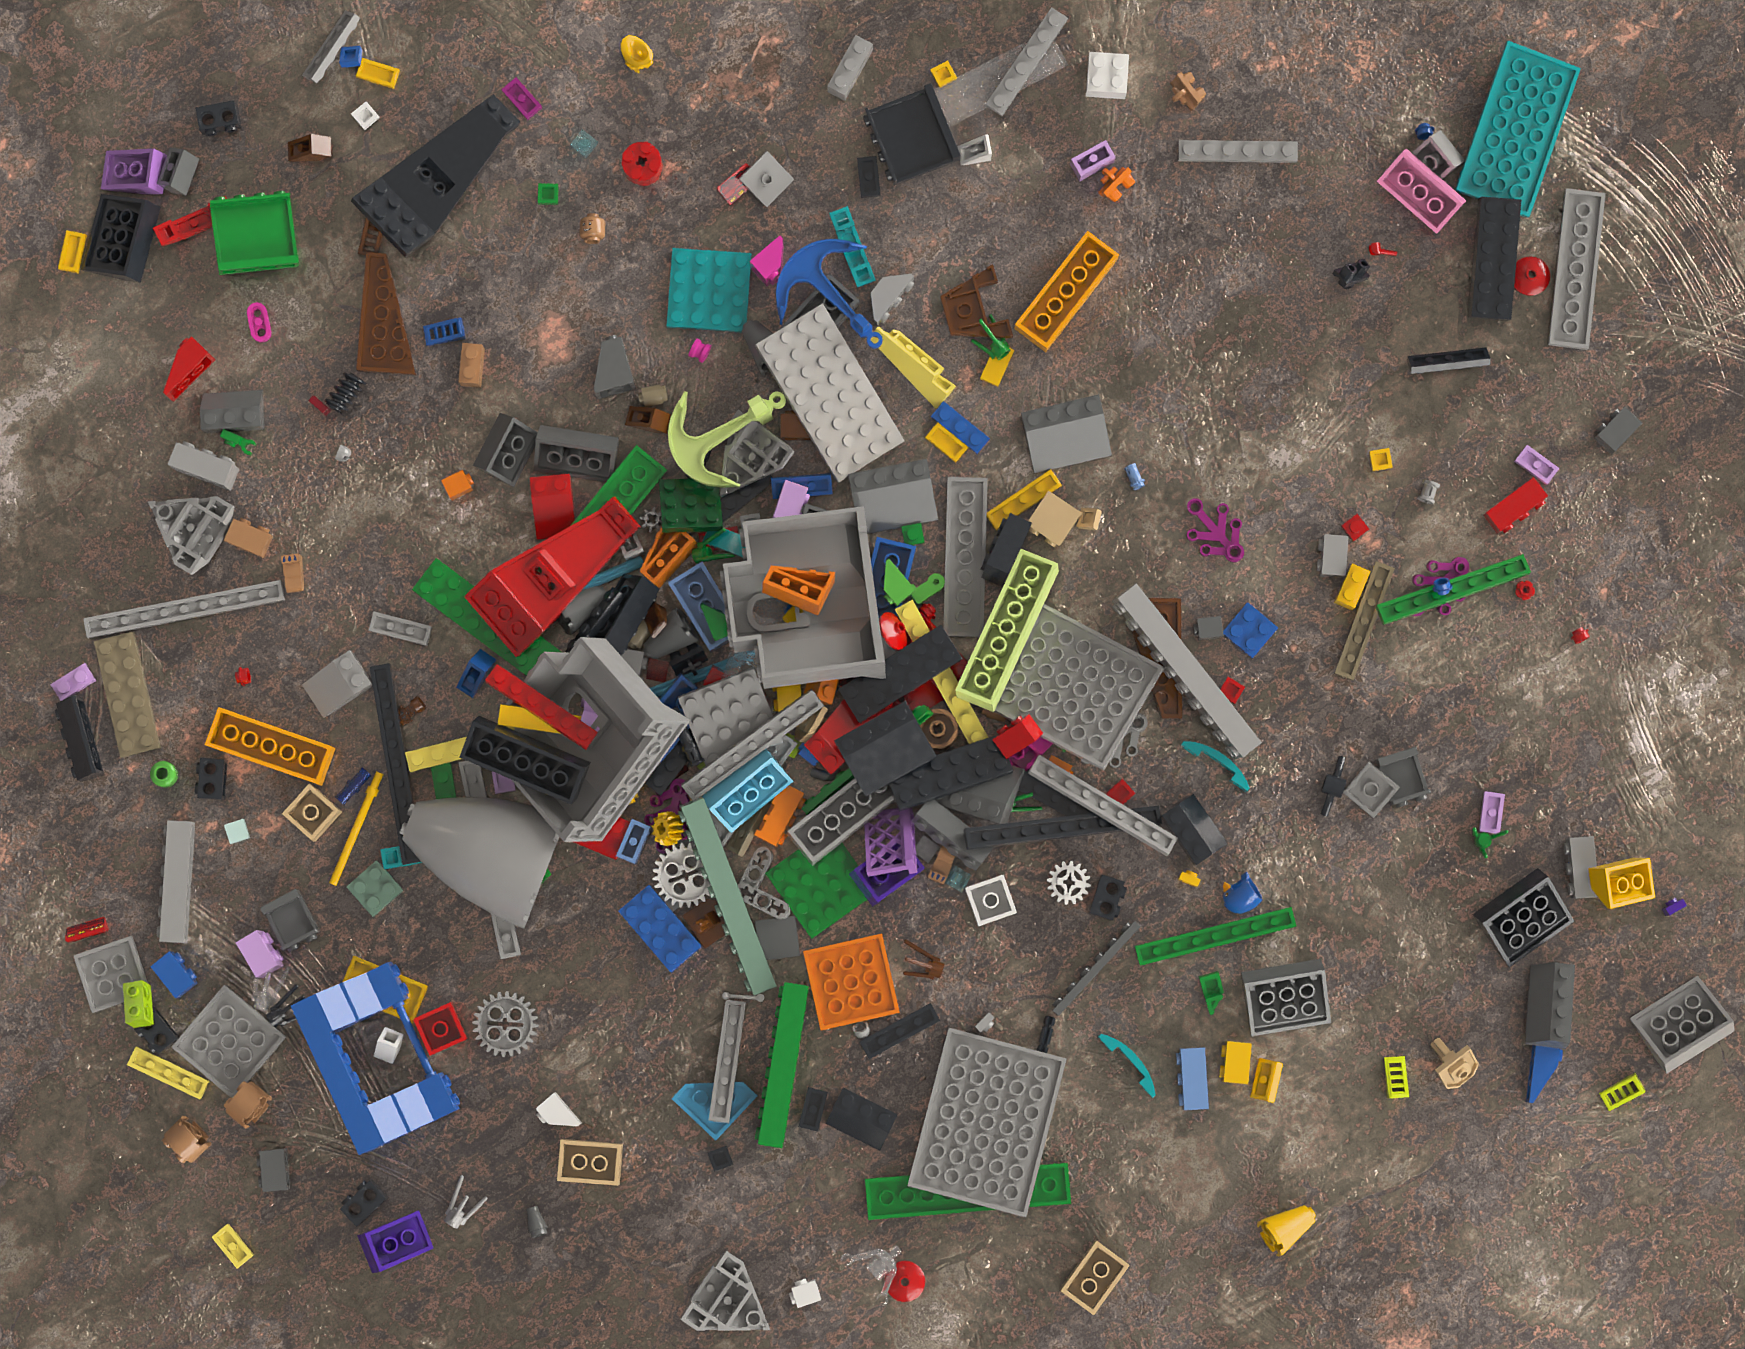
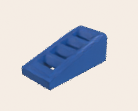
M461 317L423 326L426 346L466 339ZM454 325L457 326L458 334H454ZM445 327H449L450 336L446 335ZM438 328L442 330V338H439ZM432 329L435 335L434 340H431L430 330Z

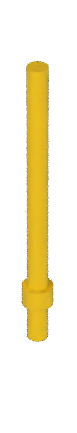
M376 771L371 785H368L365 791L367 793L329 881L330 884L337 886L373 798L379 792L378 787L384 775Z

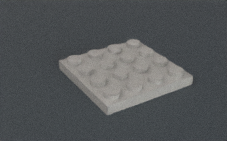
M754 667L678 696L683 712L690 720L688 724L702 758L705 759V765H708L773 717ZM782 737L773 744H771L769 747L782 743Z
M224 985L174 1043L172 1048L229 1097L233 1098L238 1092V1086L243 1081L248 1083L287 1036L276 1027H273L266 1018L227 985Z

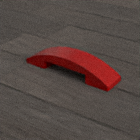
M208 203V206L175 221L169 220L153 227L161 246L187 239L213 227L210 203Z

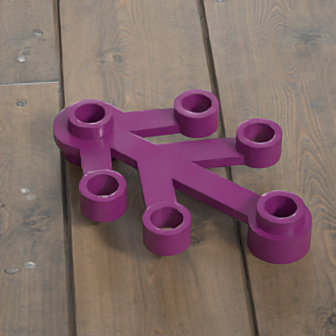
M1197 498L1191 499L1187 504V511L1191 515H1196L1210 532L1190 529L1186 534L1187 539L1191 542L1196 540L1219 541L1223 547H1211L1208 544H1203L1199 549L1200 554L1204 557L1222 555L1230 562L1240 561L1244 556V549L1239 544V533L1242 527L1241 520L1238 518L1231 520L1230 528L1232 535L1230 542L1225 536L1226 516L1229 512L1228 505L1225 503L1218 505L1216 509L1218 513L1217 527L1202 510V501ZM1192 504H1196L1198 506L1197 511H1193L1191 509ZM1224 506L1226 512L1221 513L1219 507ZM1234 521H1237L1239 523L1238 528H1234L1232 526V523ZM1194 532L1196 538L1191 539L1189 533ZM1203 547L1209 548L1208 554L1202 552ZM1232 549L1237 550L1236 556L1230 554Z
M1456 557L1451 563L1430 560L1426 564L1429 572L1435 573L1439 570L1449 572L1443 577L1415 574L1412 577V583L1415 586H1423L1424 584L1434 585L1433 582L1439 578H1448L1450 580L1465 575L1469 571V562L1463 557ZM1432 563L1436 565L1434 570L1430 568ZM1461 563L1463 568L1459 571L1457 567ZM1417 577H1421L1419 584L1416 582ZM1465 597L1455 601L1461 602L1465 599ZM1446 603L1438 606L1437 610L1441 615H1448L1451 612V606ZM1443 606L1447 607V611L1445 613L1442 612ZM1424 611L1412 616H1421Z
M679 778L672 781L670 789L664 792L661 797L659 795H652L649 802L652 807H659L663 804V801L672 798L671 805L654 814H647L644 817L646 825L651 826L655 824L654 820L652 823L649 821L650 816L653 819L658 817V813L672 811L678 815L680 801L682 804L690 802L687 792L681 786L685 782L684 779ZM684 822L682 829L686 831L688 827ZM681 833V835H682V839H681V840H686V839H688V838H687V835H686V837H684V836H683V833ZM656 842L655 844L657 851L662 854L666 853V848L670 850L673 848L672 845L662 848L660 843Z

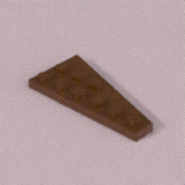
M366 252L356 370L416 375L388 256L386 253Z
M1148 598L1182 640L1181 598ZM1133 630L1132 634L1139 654L1154 661L1150 655L1151 650L1148 646L1144 647L1137 639L1139 635ZM1164 672L1161 673L1151 690L1160 718L1182 719V694L1176 689L1175 684L1177 683L1172 677L1169 679Z

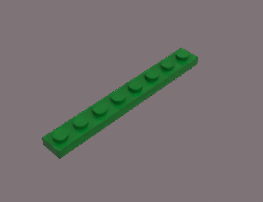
M1524 554L1450 579L1453 587L1446 595H1438L1437 592H1434L1432 589L1433 585L1378 604L1375 608L1382 624L1386 625L1527 576L1531 573Z
M924 704L912 711L919 725L934 714ZM850 768L838 773L835 777L836 779L831 784L824 785L818 795L810 797L805 802L806 805L801 809L806 815H809L855 778Z
M1292 907L1134 947L1139 966L1297 926Z

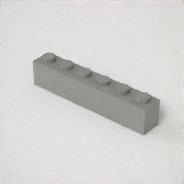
M167 820V825H164L163 835L166 837V845L162 847V856L165 857V863L161 866V877L164 878L163 885L160 886L159 896L162 897V905H159L158 917L161 918V923L157 927V938H159V942L187 943L195 822Z

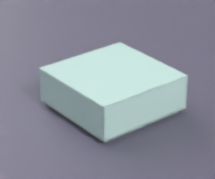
M245 819L224 825L230 844L250 838Z

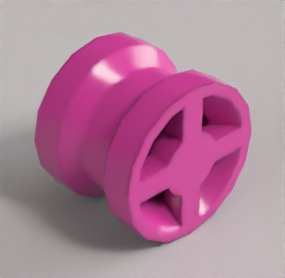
M697 338L688 356L691 358L696 357L699 362L703 363L712 346L703 344Z

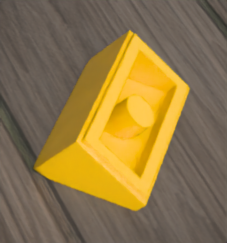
M1259 1058L1250 1095L1251 1098L1274 1103L1283 1063Z

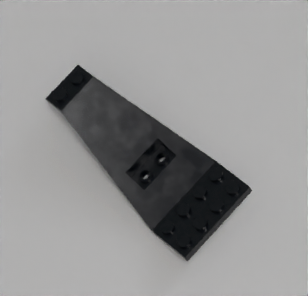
M493 94L382 177L352 197L351 202L406 258L435 236L503 138L520 125V121Z

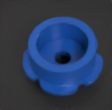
M1422 123L1415 129L1419 140H1427L1433 135L1434 127L1428 123Z
M1439 578L1433 582L1434 587L1432 589L1438 595H1446L1453 586L1448 578Z

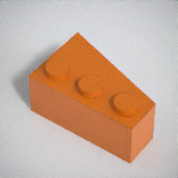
M662 526L659 532H657L653 546L649 550L640 570V573L658 588H661L689 557L692 550L697 548V542L687 532L662 533Z
M771 565L763 581L762 593L818 616L835 582V572L823 573L811 569L810 571H804L792 567Z
M789 785L775 796L768 812L763 817L759 829L754 834L755 837L776 848L779 844L783 845L787 838L785 831L788 826L792 828L797 818L794 816L797 808L801 810L806 801L803 798L805 794Z

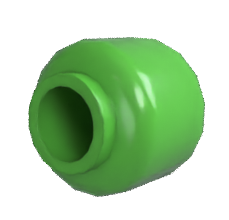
M159 761L152 766L150 778L157 786L163 788L170 787L177 782L178 770L170 762Z

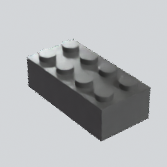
M829 274L827 279L854 311L859 306V299ZM815 289L780 329L822 303L837 328L841 326L847 317Z

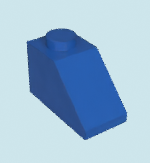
M479 649L469 660L456 688L474 698L485 682V679L491 673L497 659Z

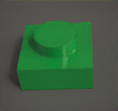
M538 183V205H558L559 185Z
M921 523L901 526L905 544L919 545L925 543Z

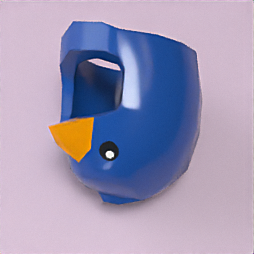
M1247 871L1241 875V880L1237 883L1230 885L1224 882L1223 884L1224 893L1222 897L1224 906L1233 913L1242 914L1249 912L1263 901L1258 888L1249 877Z

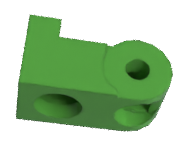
M934 573L919 587L916 588L912 584L915 592L910 597L917 607L943 589L945 584L944 577L941 574Z

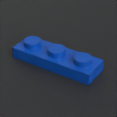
M944 401L931 416L934 421L941 424L977 455L990 440L988 436Z
M831 473L771 478L773 499H779L785 480L808 487L806 494L810 496L833 494Z

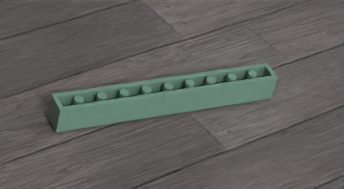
M700 797L680 805L681 811L678 812L681 822H686L688 830L685 831L689 842L693 841L695 849H692L697 861L700 860L703 867L700 868L704 880L708 879L709 881L708 892L711 898L715 897L717 905L714 907L718 917H723L725 924H722L725 935H730L732 942L729 943L733 955L737 954L739 961L736 964L739 972H744L747 979L743 981L747 992L751 991L755 996L777 987L704 798Z

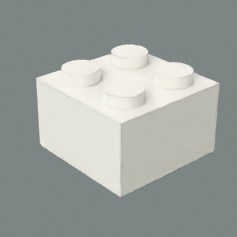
M1089 52L1086 97L1125 99L1127 94L1129 54Z
M1004 875L965 888L978 927L1017 913Z

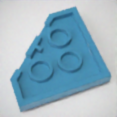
M735 1082L729 1124L709 1121L714 1083L685 1084L672 1100L714 1140H717L758 1096L744 1082Z

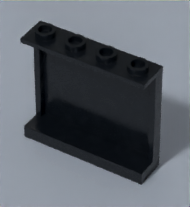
M932 83L924 85L922 90L871 110L865 108L864 123L866 127L870 126L872 130L870 134L871 140L874 145H878L880 150L877 152L881 163H885L887 170H884L888 181L893 182L894 186L960 160V152Z

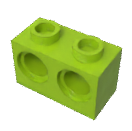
M143 980L123 983L125 1023L133 1028L154 1025L151 985Z

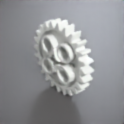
M681 842L680 848L672 845V851L668 848L665 849L667 855L660 853L659 856L662 861H655L659 868L653 869V872L658 873L657 876L653 877V880H658L659 883L654 887H661L662 890L659 892V895L665 893V901L671 898L672 905L678 901L680 908L684 902H686L688 908H690L691 902L698 906V899L705 902L704 895L710 896L707 889L710 886L708 879H705L704 884L700 886L693 882L695 876H702L701 871L690 874L687 880L685 877H682L676 881L669 882V879L682 875L683 870L690 872L696 868L703 867L702 863L698 860L694 867H689L686 864V858L690 856L695 858L692 850L695 848H692L691 842H689L688 847H685L683 842ZM669 864H675L678 867L676 874L668 873L667 866ZM676 883L684 884L685 891L683 893L675 891L674 885Z

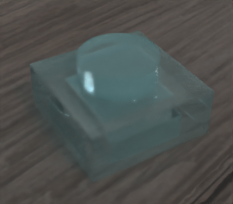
M582 129L570 146L587 158L598 145V141Z
M954 865L945 884L962 893L972 875Z

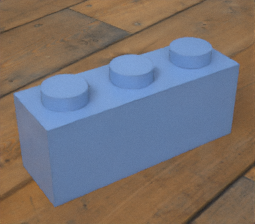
M1205 1048L1179 1049V1053H1176V1065H1180V1073H1177V1083L1182 1089V1094H1178L1179 1106H1183V1110L1209 1109Z

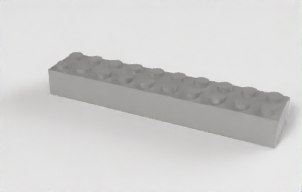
M1137 583L1128 587L1112 600L1114 603L1113 609L1118 615L1122 614L1125 617V624L1131 631L1135 630L1138 633L1139 637L1137 639L1144 647L1148 646L1151 650V657L1155 662H1160L1163 665L1165 675L1169 679L1171 677L1177 683L1175 684L1176 689L1181 694L1185 693L1189 699L1187 701L1193 710L1197 709L1200 712V719L1206 726H1211L1214 730L1212 732L1213 736L1219 742L1222 740L1226 745L1224 749L1230 757L1243 758L1262 743Z

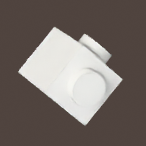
M385 1027L377 1041L374 1057L393 1064L400 1051L404 1034Z
M805 1278L794 1282L795 1286L791 1288L792 1292L789 1293L792 1304H797L798 1308L821 1300L815 1279L807 1282Z

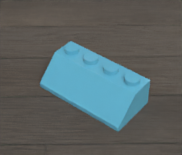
M765 749L711 788L702 797L709 810L732 833L794 781L773 755Z

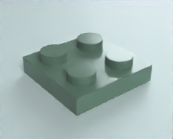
M378 860L347 886L349 891L372 917H375L404 891L388 871L383 869Z

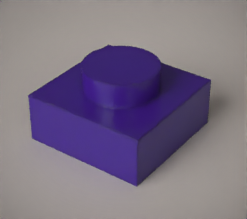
M1675 897L1665 903L1666 907L1662 908L1665 916H1670L1686 907L1687 904L1684 899L1677 900Z

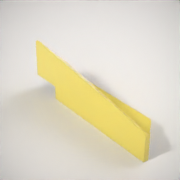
M877 327L874 332L881 334L883 339L879 349L932 406L937 409L956 387L940 375L944 368L900 331L892 330L888 333L883 331L881 327ZM876 337L871 339L874 344L879 341Z

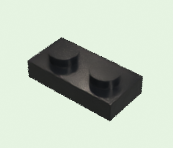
M877 156L857 158L861 198L881 196Z
M808 1087L798 1127L818 1132L828 1092Z

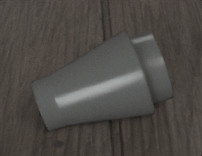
M538 1206L526 1209L528 1233L531 1234V1237L536 1238L547 1234L546 1229L548 1227Z

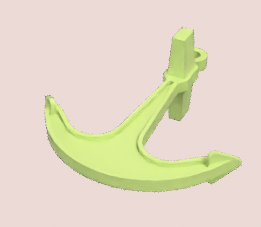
M684 391L674 408L668 427V442L674 460L684 473L701 484L721 488L740 487V484L722 475L708 471L704 466L705 455L709 450L751 421H758L764 425L773 420V408H783L786 404L785 396L781 392H773L769 400H766L757 395L747 401L750 406L747 413L701 436L694 437L684 432L683 425L687 411L688 392ZM781 398L780 402L775 403V399Z

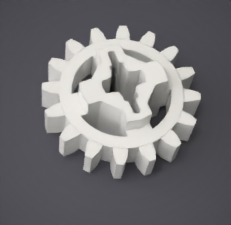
M1063 861L1061 868L1058 865L1054 866L1056 872H1049L1053 877L1047 879V882L1051 883V886L1047 887V889H1053L1054 892L1051 894V897L1057 895V902L1064 899L1065 905L1068 904L1069 900L1076 904V898L1082 901L1081 895L1088 894L1085 888L1091 887V884L1086 883L1090 876L1084 875L1087 871L1086 869L1082 871L1079 869L1081 864L1075 867L1073 866V861H1070L1069 865L1066 866V863ZM1067 869L1066 875L1064 877L1057 878V875L1061 871ZM1074 871L1081 876L1082 881L1076 879ZM1070 873V878L1074 885H1071L1067 892V885L1063 884V881L1068 879ZM1056 885L1061 886L1064 890L1063 895L1058 892ZM1081 888L1079 893L1071 896L1073 889Z

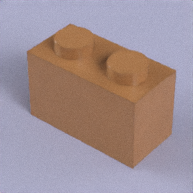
M462 343L459 384L461 386L481 388L485 348L482 344Z
M233 518L224 541L264 558L273 539V536L269 534L270 530L262 526H258V528L250 526L252 522L240 518L239 521Z

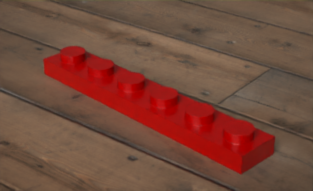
M498 664L485 679L488 685L585 750L598 734L596 730Z

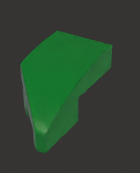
M701 603L700 606L714 641L727 637L728 628L725 614L719 609H714Z
M1218 971L1198 976L1210 1015L1214 1014L1219 1001L1224 997V990Z

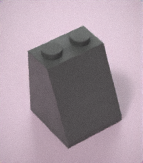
M612 335L606 337V341L601 343L594 384V392L597 399L636 389L621 336Z

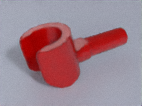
M1379 242L1369 245V252L1372 256L1380 254L1397 256V251L1381 249Z

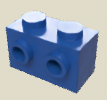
M169 951L150 967L175 998H180L198 984L195 979L197 975L191 968L187 969L184 966L183 962L185 960L178 952Z

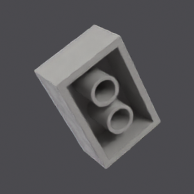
M185 441L182 444L176 442L167 465L175 471L231 491L239 472V468L235 466V462L232 459L220 455V458H218L213 452L204 448L199 451L198 448L194 447L195 445Z

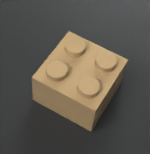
M308 784L282 814L310 840L316 842L342 811L316 787Z

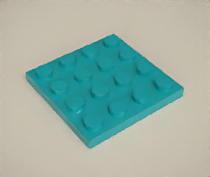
M672 248L667 328L742 333L743 325L747 322L752 253Z

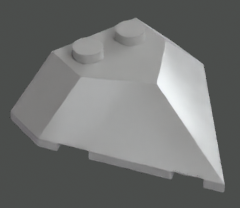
M738 409L731 420L745 413ZM751 421L728 437L724 450L722 476L740 484V487L721 488L720 496H725L783 469L793 455L794 450L757 421Z
M218 496L200 499H173L159 502L148 501L166 546L172 555L174 565L193 575L209 563L228 532L232 522L234 506Z
M726 1250L713 1263L690 1297L680 1320L697 1331L770 1330L744 1262Z

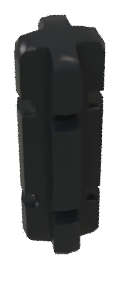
M1045 1016L1043 1022L1045 1025L1044 1027L1042 1026L1039 1038L1040 1045L1037 1046V1051L1048 1052L1047 1046L1050 1044L1053 1032L1052 1026H1054L1056 1020L1054 1017Z

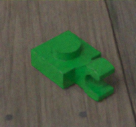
M224 429L221 432L220 437L225 440L224 444L233 448L238 445L246 455H252V452L247 451L246 448L249 444L256 446L253 440L244 439Z

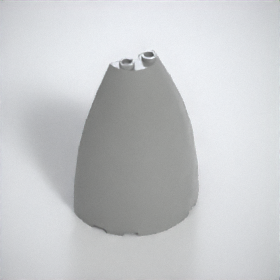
M484 797L442 798L419 801L415 805L411 803L407 813L410 816L408 823H403L400 834L403 835L402 840L419 860L461 897L489 913L524 929L559 839L558 834L536 808L529 804Z

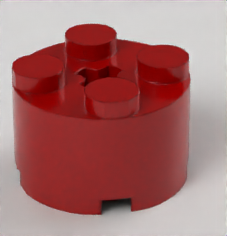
M633 143L622 154V167L625 176L630 182L639 186H648L656 182L660 177L663 168L662 159L657 148L651 143ZM643 161L645 166L642 167L639 165V162Z

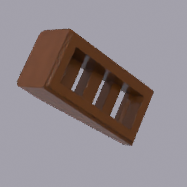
M365 218L357 253L365 256L366 252L379 253L383 234L375 226H371V222L367 218ZM368 230L377 231L378 235L370 234ZM368 237L371 239H375L377 241L376 243L366 241V238ZM364 245L374 247L375 249L374 251L364 249Z
M656 602L648 609L647 616L644 619L650 635L654 639L667 624V611Z

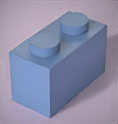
M632 819L616 856L636 865L652 827Z

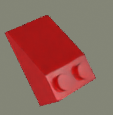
M192 336L180 343V348L177 350L163 391L173 402L216 360Z
M570 474L530 477L536 539H548L570 527L575 521L572 477Z

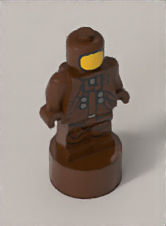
M416 696L407 707L403 708V705H401L398 709L402 725L413 722L412 716L427 709L420 697Z

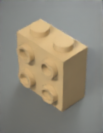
M1048 491L1029 519V522H1032L1029 531L1036 536L1039 533L1046 537L1044 541L1053 547L1056 544L1061 546L1082 512Z

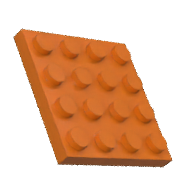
M882 934L803 951L820 1030L900 1013Z

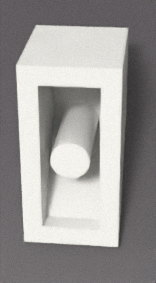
M556 1092L536 1108L538 1111L536 1116L542 1123L547 1122L551 1125L579 1126L582 1124Z

